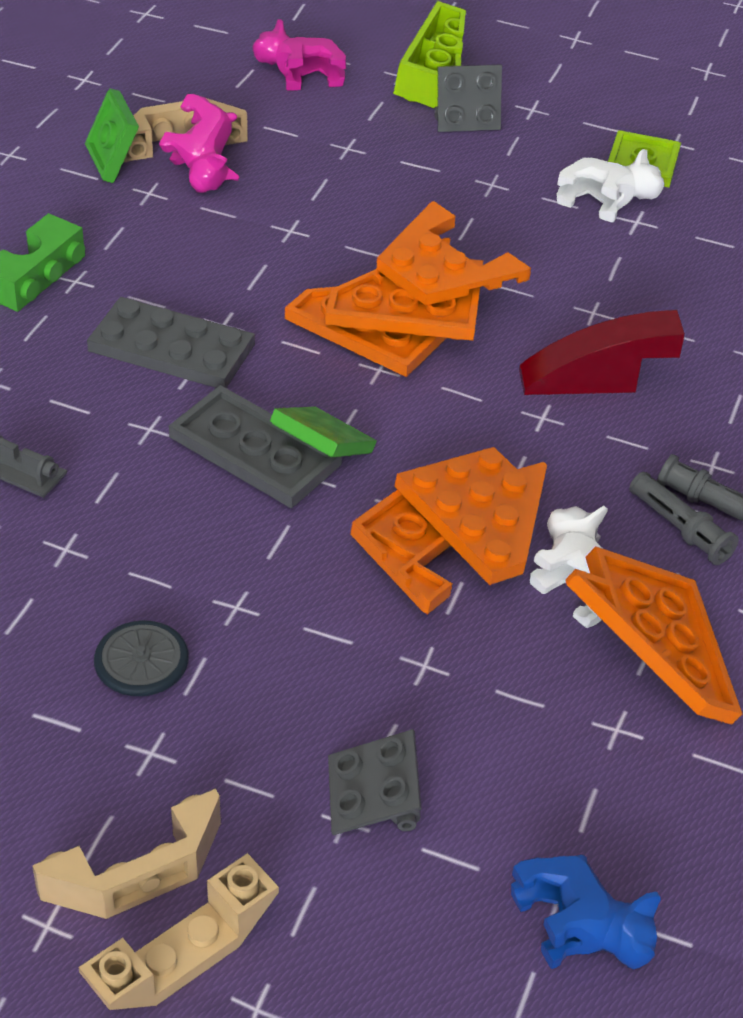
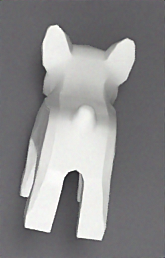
M645 149L639 152L635 161L629 166H622L618 163L596 158H582L560 172L557 183L560 186L557 192V203L571 208L575 203L576 197L589 193L603 203L599 210V218L613 223L618 210L628 204L633 197L651 200L657 198L664 188V179L661 177L659 168L649 164L647 150Z
M603 505L596 511L588 513L577 506H573L568 509L560 508L551 512L547 527L553 539L552 549H542L535 555L534 562L543 569H536L531 573L530 584L542 594H546L559 585L566 583L565 579L575 569L590 573L585 557L595 546L602 548L597 543L601 537L597 531L608 508ZM587 604L586 606H579L573 613V617L586 628L592 627L602 620Z

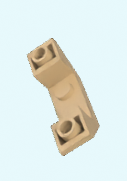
M207 99L223 111L233 112L237 115V120L232 122V132L225 145L248 141L246 110ZM183 101L141 108L133 115L139 128L123 162L152 158V142L160 141L165 132L185 134L194 126L191 123L194 111H183L180 107Z
M213 789L201 795L189 796L180 804L171 807L173 836L176 842L161 844L150 853L127 863L120 862L114 864L104 873L97 876L94 875L80 846L65 852L53 853L43 861L32 865L36 890L40 900L107 919L198 879L221 824L220 796L217 790Z
M247 853L207 880L208 903L136 952H134L124 938H121L81 965L79 973L109 1010L157 1006L240 947L279 893L277 884Z

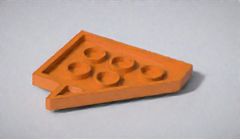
M450 238L442 239L450 245ZM470 259L479 266H483L484 260ZM375 269L330 290L325 313V324L345 328L353 327L381 332L389 331L417 336L426 335L474 341L480 287L469 289L468 296L424 305Z
M335 287L306 289L285 307L286 320L405 377L447 339L444 337L417 336L408 333L381 332L371 329L326 325L325 313L330 290Z
M495 447L397 473L394 487L489 585L524 573L547 469L545 462L517 469Z
M595 546L585 557L590 573L575 569L565 579L567 586L697 715L732 725L743 714L696 581Z

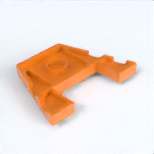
M435 201L429 203L377 257L376 269L424 305L468 296L469 289L484 286L488 290L501 288L503 281L515 278L517 283L530 280L531 267L509 252L483 266H479L466 257L464 253L443 241L439 235L455 228L456 216Z
M398 490L352 522L350 535L422 612L428 615L450 597L453 583L424 566L451 545Z

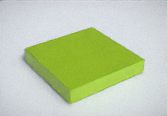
M619 130L608 162L629 166L635 161L639 152L645 149L647 150L649 164L659 168L661 177L664 179V187L670 188L681 142Z

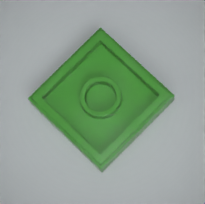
M111 88L106 93L85 145L102 180L114 183L139 125L121 92Z
M316 406L275 408L270 419L273 425L330 457L372 453L377 442L374 438Z

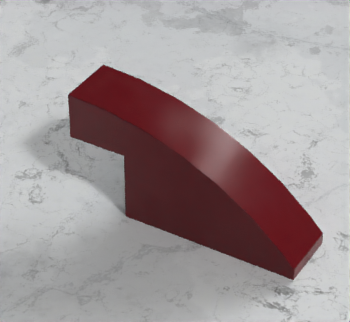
M678 310L651 311L615 318L576 331L548 345L520 364L519 372L524 395L636 393L642 358H680L685 333Z

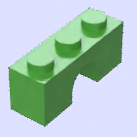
M48 213L26 231L29 254L17 255L2 249L0 251V304L14 311H20L53 282H56L71 267L79 263L85 257L82 227Z

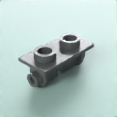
M0 435L1 480L44 498L67 474V470L60 468L54 462L53 457L49 455L43 456L27 448L20 451L17 444L5 440Z

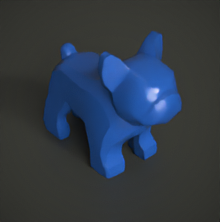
M583 854L553 858L535 857L520 861L513 867L512 876L516 881L511 884V896L520 912L530 909L537 901L558 904L559 912L545 918L543 924L549 939L541 943V952L551 969L560 966L566 956L592 954L602 950L615 955L620 962L631 969H637L646 965L655 956L658 936L654 915L661 901L658 892L646 893L632 903H624L613 899L605 890L587 863V857Z

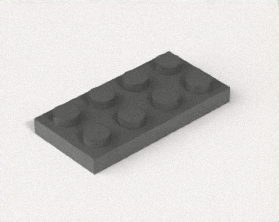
M121 296L87 339L88 352L215 388L220 385L225 388L228 387L255 345V333Z
M221 385L169 425L170 438L291 509L342 465V456L330 457L278 428L270 422L271 413Z

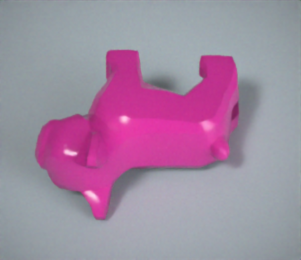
M277 19L273 31L262 32L253 44L254 56L259 62L270 65L277 64L280 72L285 76L286 90H300L302 84L301 77L316 71L328 77L329 87L343 86L346 55L330 39L290 38L285 32L282 19Z
M187 94L180 107L185 112L194 111L191 120L194 126L185 134L165 132L159 145L164 152H173L169 159L173 164L180 165L186 163L190 169V185L197 193L218 190L225 180L238 181L240 178L238 174L227 167L225 163L228 159L221 155L232 132V122L237 120V115L233 112L223 111L217 105L210 103L205 97Z

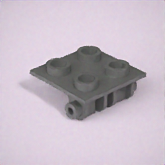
M502 64L438 66V107H435L438 132L501 130Z
M413 729L328 755L331 832L333 836L388 819L397 824L398 829L401 831H411L416 828V823L421 818L420 810L422 808L416 739Z

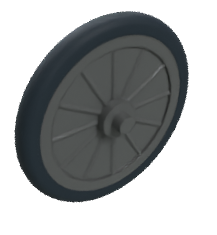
M148 620L132 621L112 629L101 639L94 654V667L100 680L110 689L128 696H150L167 690L183 676L189 661L188 647L182 636L168 625Z

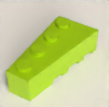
M440 1L436 2L399 63L393 94L403 97L407 101H415L432 108L438 107V66H461L466 10Z

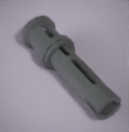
M674 454L669 456L660 471L657 482L664 487L668 486L686 495L687 500L692 503L702 501L743 521L742 493L713 480L709 471L705 469L698 471L680 462L678 456Z
M641 472L632 480L629 488L630 492L638 496L658 514L681 530L683 541L691 546L696 545L708 554V560L712 564L720 565L734 553L739 542L738 536L731 531L725 532L713 523V517L709 513L693 510L675 494L652 478L648 472Z

